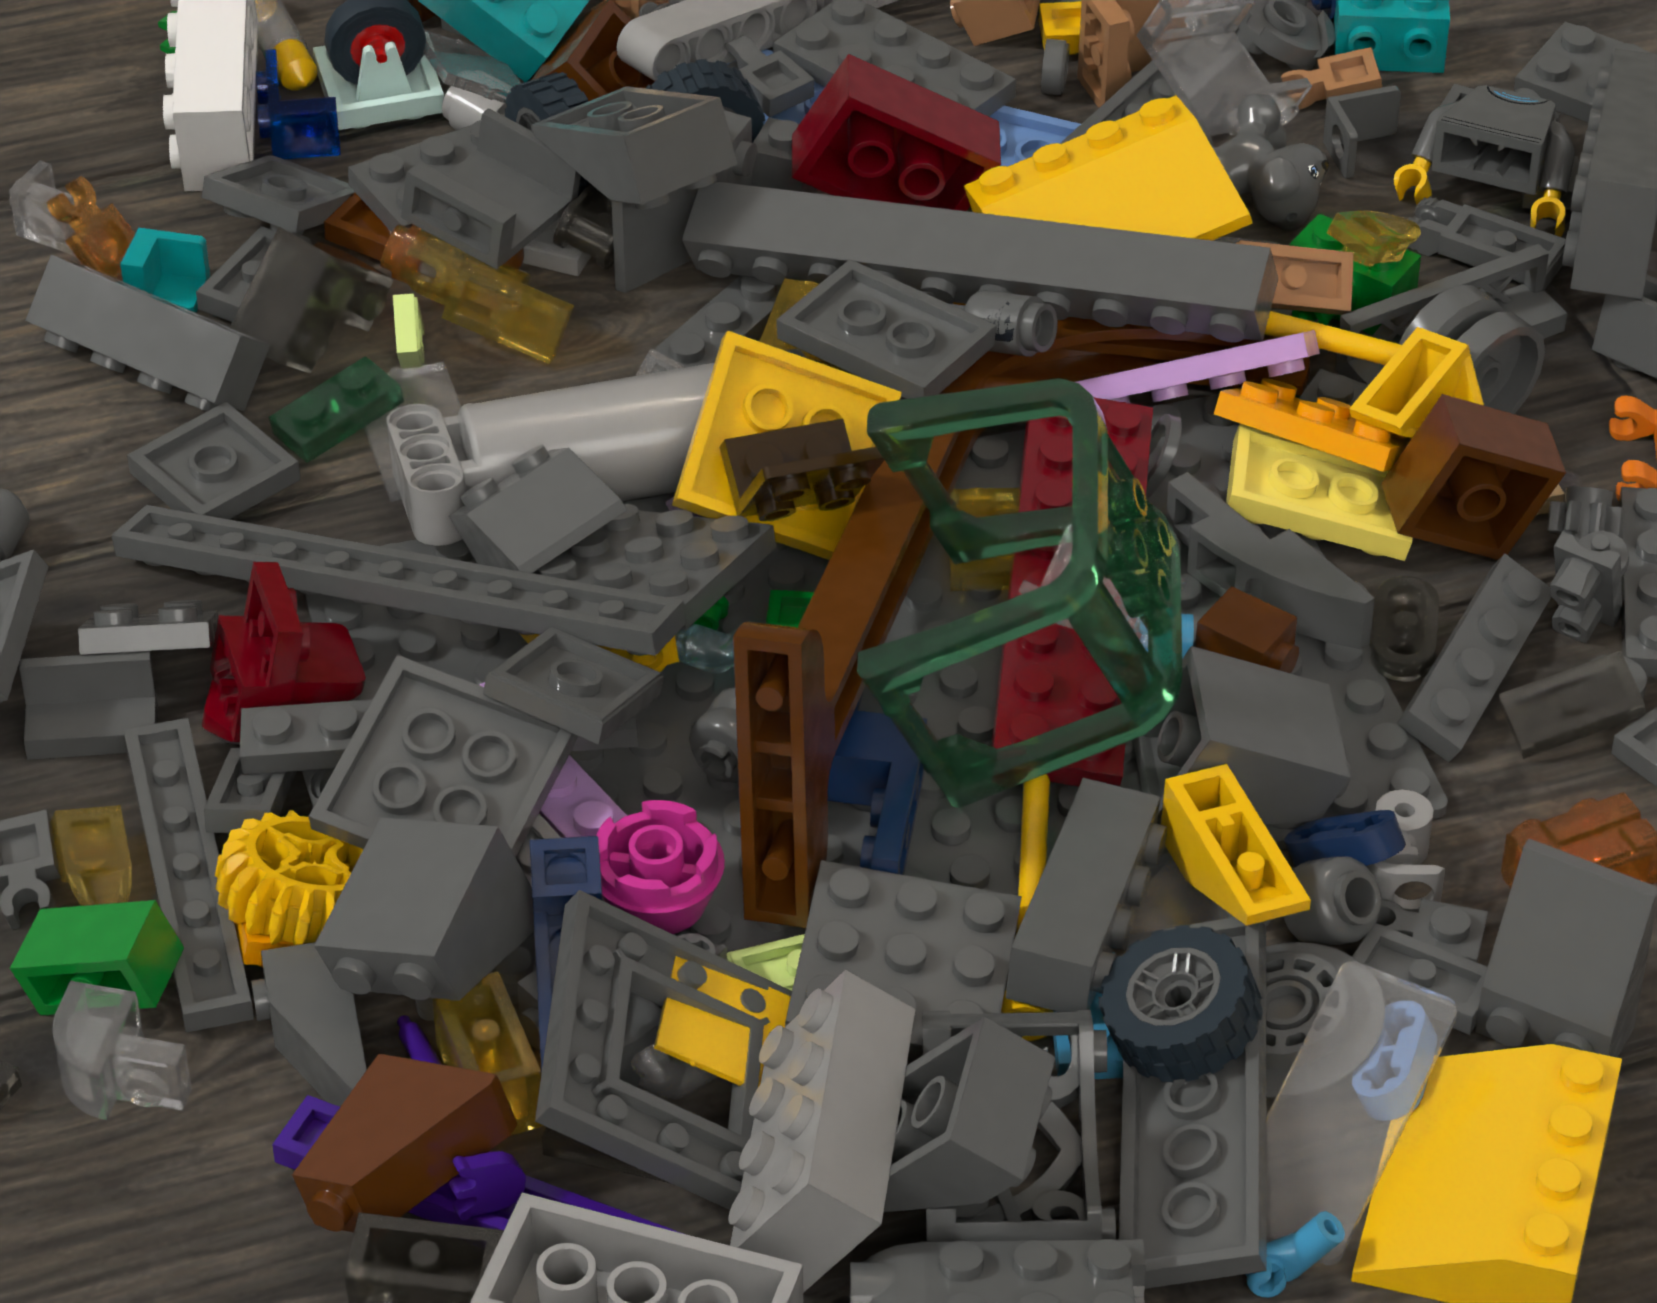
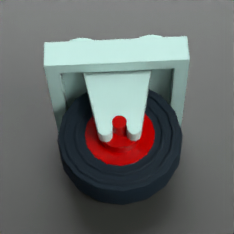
M347 0L335 9L326 24L325 46L313 47L317 75L335 131L349 128L361 129L373 124L402 119L414 120L426 115L442 113L444 93L426 45V34L418 11L407 0Z

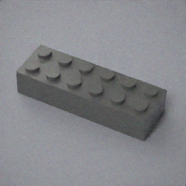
M1615 48L1611 68L1600 67L1583 151L1580 156L1578 174L1574 184L1571 203L1572 214L1562 266L1574 267L1570 289L1637 299L1643 298L1657 220V54Z

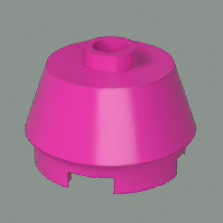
M673 801L642 802V812L625 816L616 823L613 822L611 816L607 818L596 834L599 839L601 887L604 902L671 934L679 933L694 925L704 913L724 871V853L716 834H712L697 821L696 810Z

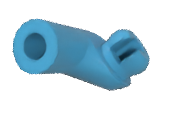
M1322 1211L1296 1232L1267 1242V1271L1246 1274L1247 1286L1250 1291L1257 1296L1266 1298L1280 1294L1286 1287V1282L1298 1278L1344 1240L1345 1231L1341 1222L1333 1214Z

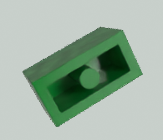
M156 900L40 909L10 970L40 1016L156 1008L184 950V946Z

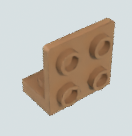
M1082 0L1077 78L1098 108L1132 79V72L1142 70L1184 32L1187 0Z

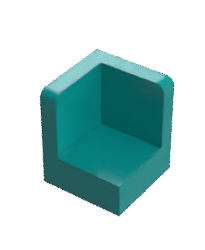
M138 228L120 263L123 282L195 313L198 310L196 291L211 277L206 239L199 235Z

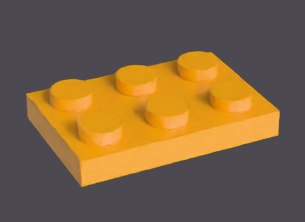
M1263 378L1261 384L1244 381L1243 386L1240 388L1220 391L1214 415L1382 472L1390 471L1412 439L1351 417L1349 410L1351 406L1346 403L1325 397H1318L1316 403L1305 401L1295 397L1296 387Z

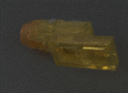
M398 224L391 233L381 258L380 266L391 271L393 279L409 285L419 295L445 305L441 318L550 364L555 359L574 305L528 286L531 274L506 263L496 270L415 225L408 228Z

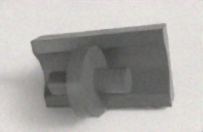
M1562 531L1554 545L1555 577L1550 584L1551 597L1559 605L1552 617V629L1562 635L1582 643H1587L1599 622L1614 628L1622 615L1621 577L1627 571L1629 565L1628 546L1622 538L1611 532H1592L1577 542L1573 535Z

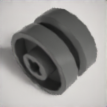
M1456 285L1439 293L1420 310L1405 330L1399 344L1403 345L1413 331L1420 327L1469 345L1484 406L1516 414L1530 395L1541 373L1545 356L1544 339L1541 333L1514 313L1504 312V309L1494 299L1473 285Z

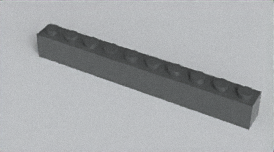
M715 182L698 189L682 238L696 270L718 278L728 277L730 274L755 277L762 282L773 285L789 281L811 284L816 287L851 259L919 291L932 292L937 299L949 304L954 302L966 304L974 293L983 290L1030 295L1041 298L1044 304H1050L1055 309L1057 320L1075 317L1095 320L1108 327H1122L1126 324L1147 326L1170 335L1182 334L1184 331L1210 334L1226 342H1239L1243 339L1263 341L1279 279L1272 251L1269 247Z

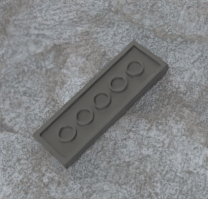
M1235 917L1189 924L1190 928H1200L1201 926L1213 928L1215 933L1219 935L1224 933L1232 938L1235 947H1240L1260 989L1262 999L1259 1001L1263 1008L1262 1020H1258L1256 1026L1258 1032L1253 1041H1249L1243 1048L1244 1052L1236 1060H1230L1223 1065V1069L1214 1074L1209 1072L1199 1076L1197 1080L1186 1082L1185 1079L1174 1080L1173 1083L1161 1082L1159 1078L1153 1076L1150 1078L1142 1076L1138 1073L1136 1067H1129L1123 1060L1119 1240L1143 1239L1146 1261L1145 1289L1267 1271L1266 928L1263 922L1246 926ZM1176 927L1166 928L1164 931L1176 929ZM1158 930L1131 934L1126 946V952L1129 950L1128 946L1138 939L1142 941L1152 936V932Z

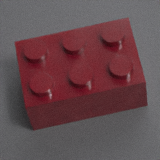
M848 54L792 134V178L833 196L967 211L971 205L964 185L979 179L985 171L1001 165L998 120L851 54Z

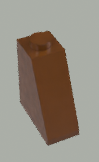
M378 1054L292 1176L304 1200L307 1212L315 1225L329 1231L339 1232L342 1230L374 1237L459 1173L452 1162L454 1157H468L489 1152L508 1138L518 1124L497 1074Z

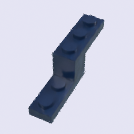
M861 695L832 761L828 782V801L871 806L870 827L877 828L876 837L864 836L860 867L904 875L927 764V718L859 711Z

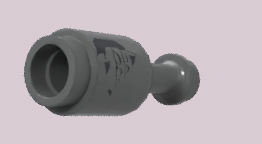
M983 290L974 293L966 305L950 304L996 325L995 346L989 352L1031 357L1037 352L1049 350L1056 337L1057 315L1055 309L1050 304H1044L1041 298L1037 296ZM922 291L936 298L932 292Z

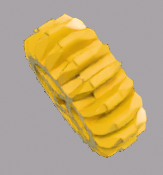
M290 810L286 817H279L269 812L264 813L261 820L254 818L244 819L241 828L230 830L228 840L223 845L222 854L218 856L215 877H217L215 889L219 892L218 905L229 910V920L240 924L246 922L247 934L269 935L271 945H275L282 940L291 942L293 945L314 943L317 941L363 849L312 830L309 817L299 816L293 810Z

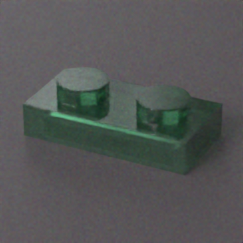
M365 356L268 418L274 435L308 463L403 403L404 398L400 384Z

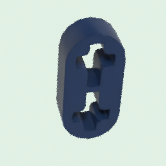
M1378 810L1318 819L1294 829L1284 838L1294 868L1309 860L1345 856L1352 857L1367 866L1396 855L1406 846L1396 815L1391 810Z

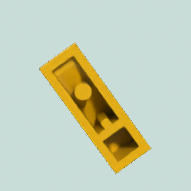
M1228 764L1165 779L1161 825L1167 826L1165 846L1189 884L1246 926L1310 910L1311 899Z

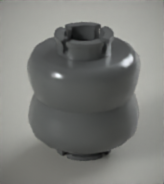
M735 687L723 690L714 698L709 710L692 725L689 736L692 753L699 767L702 766L704 768L703 772L714 779L731 783H739Z

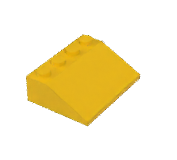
M1177 95L1170 98L1151 100L1133 114L1116 121L1097 123L1090 127L1086 134L1062 144L1045 145L1036 150L1033 156L1008 167L998 166L985 171L979 179L964 185L972 211L975 213L1210 241L1253 224L1248 209L1197 119Z
M1555 1044L1434 1057L1420 1104L1411 1114L1390 1124L1351 1281L1446 1303H1572L1610 1126L1622 1059Z

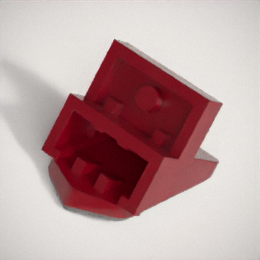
M253 562L244 616H218L210 663V672L213 680L204 708L202 728L227 743L240 744L241 708L354 701L364 690L366 676L348 629L338 623L300 622L297 615L296 591L294 588L287 587L278 562Z

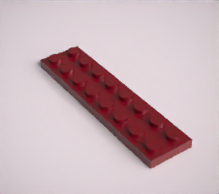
M1032 387L1028 405L989 772L1025 777L1031 770L1038 769L1044 771L1048 775L1050 782L1079 787L1082 779L1086 778L1119 787L1121 785L1124 769L1153 407Z

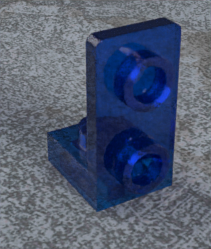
M276 49L265 50L266 70L255 71L258 104H260L257 105L260 139L271 138L273 156L284 160L341 155L336 97L281 101Z

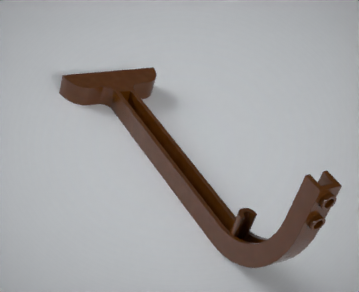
M1067 317L1064 320H1057L1055 340L1046 352H1037L1031 357L988 351L925 407L908 399L906 400L883 448L886 459L873 474L871 481L866 484L799 626L789 627L746 621L739 626L733 636L744 920L802 928L807 926L820 862L827 859L828 782L834 755L968 455L978 436L992 422L1026 425L1032 387L1061 391L1071 388L1070 383L1261 341L1243 339L1239 342H1226L1210 334L1184 331L1182 334L1170 335L1159 332L1153 327L1126 324L1122 327H1108L1091 319ZM1264 334L1263 341L1277 337ZM1311 356L1303 358L1305 370L1269 377L1267 366L1244 370L1246 381L1261 384L1263 378L1281 381L1296 387V395L1301 396L1310 374ZM1209 378L1189 382L1190 384L1210 386ZM1243 383L1227 386L1226 388H1240L1243 386Z

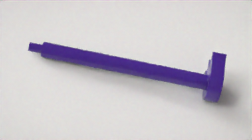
M406 1015L399 1017L397 1020L400 1028L398 1035L410 1058L442 1064L421 1026L418 1023L412 1022ZM491 1149L483 1154L468 1157L456 1156L453 1158L452 1162L461 1177L452 1179L449 1182V1186L457 1198L453 1203V1208L461 1221H465L471 1216L510 1207L520 1198L525 1190V1174L518 1161L509 1153L503 1151L493 1152Z

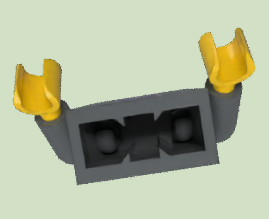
M1483 85L1477 86L1459 101L1434 109L1428 116L1411 153V157L1415 159L1413 164L1402 166L1394 175V185L1399 201H1402L1405 192L1412 186H1416L1414 194L1416 205L1424 197H1432V189L1427 176L1430 166H1432V171L1531 195H1536L1538 190L1544 193L1543 197L1535 201L1531 207L1530 227L1537 229V222L1540 219L1550 217L1557 221L1555 235L1561 237L1565 230V207L1560 198L1567 195L1575 147L1564 125L1554 121L1556 104L1551 100L1540 98L1534 90L1529 88H1520L1513 92Z

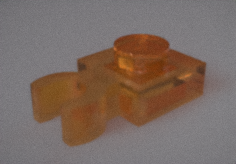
M80 176L65 185L67 191L72 195L75 205L71 204L62 192L46 202L48 210L54 218L60 222L68 223L75 231L65 242L80 262L85 266L116 278L122 273L120 263L135 236V232L113 203L102 209L98 208L94 188L88 180Z

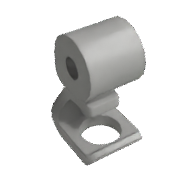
M1401 789L1382 795L1377 801L1375 811H1394L1406 846L1396 855L1366 867L1375 877L1381 892V899L1395 902L1406 911L1418 913L1421 899L1441 902L1445 868L1438 865H1419L1428 856L1434 810L1431 802L1425 796L1415 791ZM1412 881L1426 883L1432 888L1428 895L1415 900L1403 899L1394 893L1400 885Z

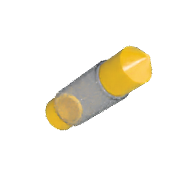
M255 0L258 19V48L267 64L276 72L285 88L292 91L307 88L316 79L317 66L308 52L307 43L282 0Z

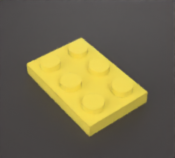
M1239 423L1233 440L1226 504L1248 522L1266 524L1285 530L1290 529L1313 540H1327L1361 549L1370 555L1387 556L1405 561L1412 544L1413 537L1397 533L1381 485L1389 471L1382 472Z

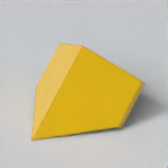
M1417 327L1349 408L1351 417L1400 436L1412 438L1442 394L1484 405L1469 345Z

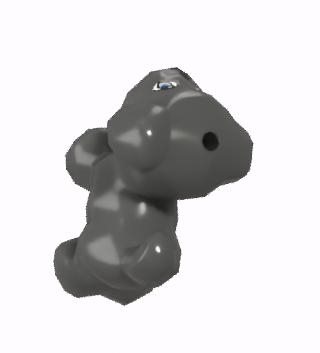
M1251 94L1244 98L1237 109L1240 131L1236 137L1219 147H1214L1206 126L1200 119H1197L1238 194L1242 195L1251 192L1254 209L1268 222L1285 231H1294L1303 227L1308 222L1311 214L1315 211L1319 200L1320 186L1329 170L1328 159L1314 145L1299 143L1286 146L1287 134L1280 122L1281 113L1272 96Z

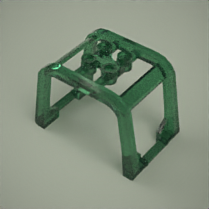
M1057 378L882 402L874 405L867 415L868 436L892 472H904L930 511L931 530L955 565L1034 548L1072 543L1070 562L1062 574L1050 584L950 623L858 652V675L953 807L961 808L1143 736L1165 719L1178 699L1183 677L1180 547L1176 533L1167 517L1148 501L1140 481L1134 478L1109 437L1103 412L1094 397L1079 383ZM1054 416L1067 417L1073 427L1072 506L978 518L964 511H959L956 502L949 496L927 462L934 436L962 430ZM1104 577L1111 580L1120 594L1128 615L1133 619L1139 617L1147 629L1148 652L1104 585ZM1067 618L1122 702L1120 705L1030 739L997 749L959 734L937 740L911 703L908 694L920 691L923 676Z

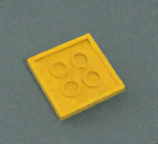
M727 330L721 340L672 506L707 518L718 519L725 516H737L719 448L725 439L843 419L852 451L883 446L884 448L892 429L902 392ZM865 486L857 494L853 503L839 509L822 511L819 510L818 504L796 507V512L792 515L774 521H760L758 514L746 516L745 518L748 522L773 525L776 542L830 560Z

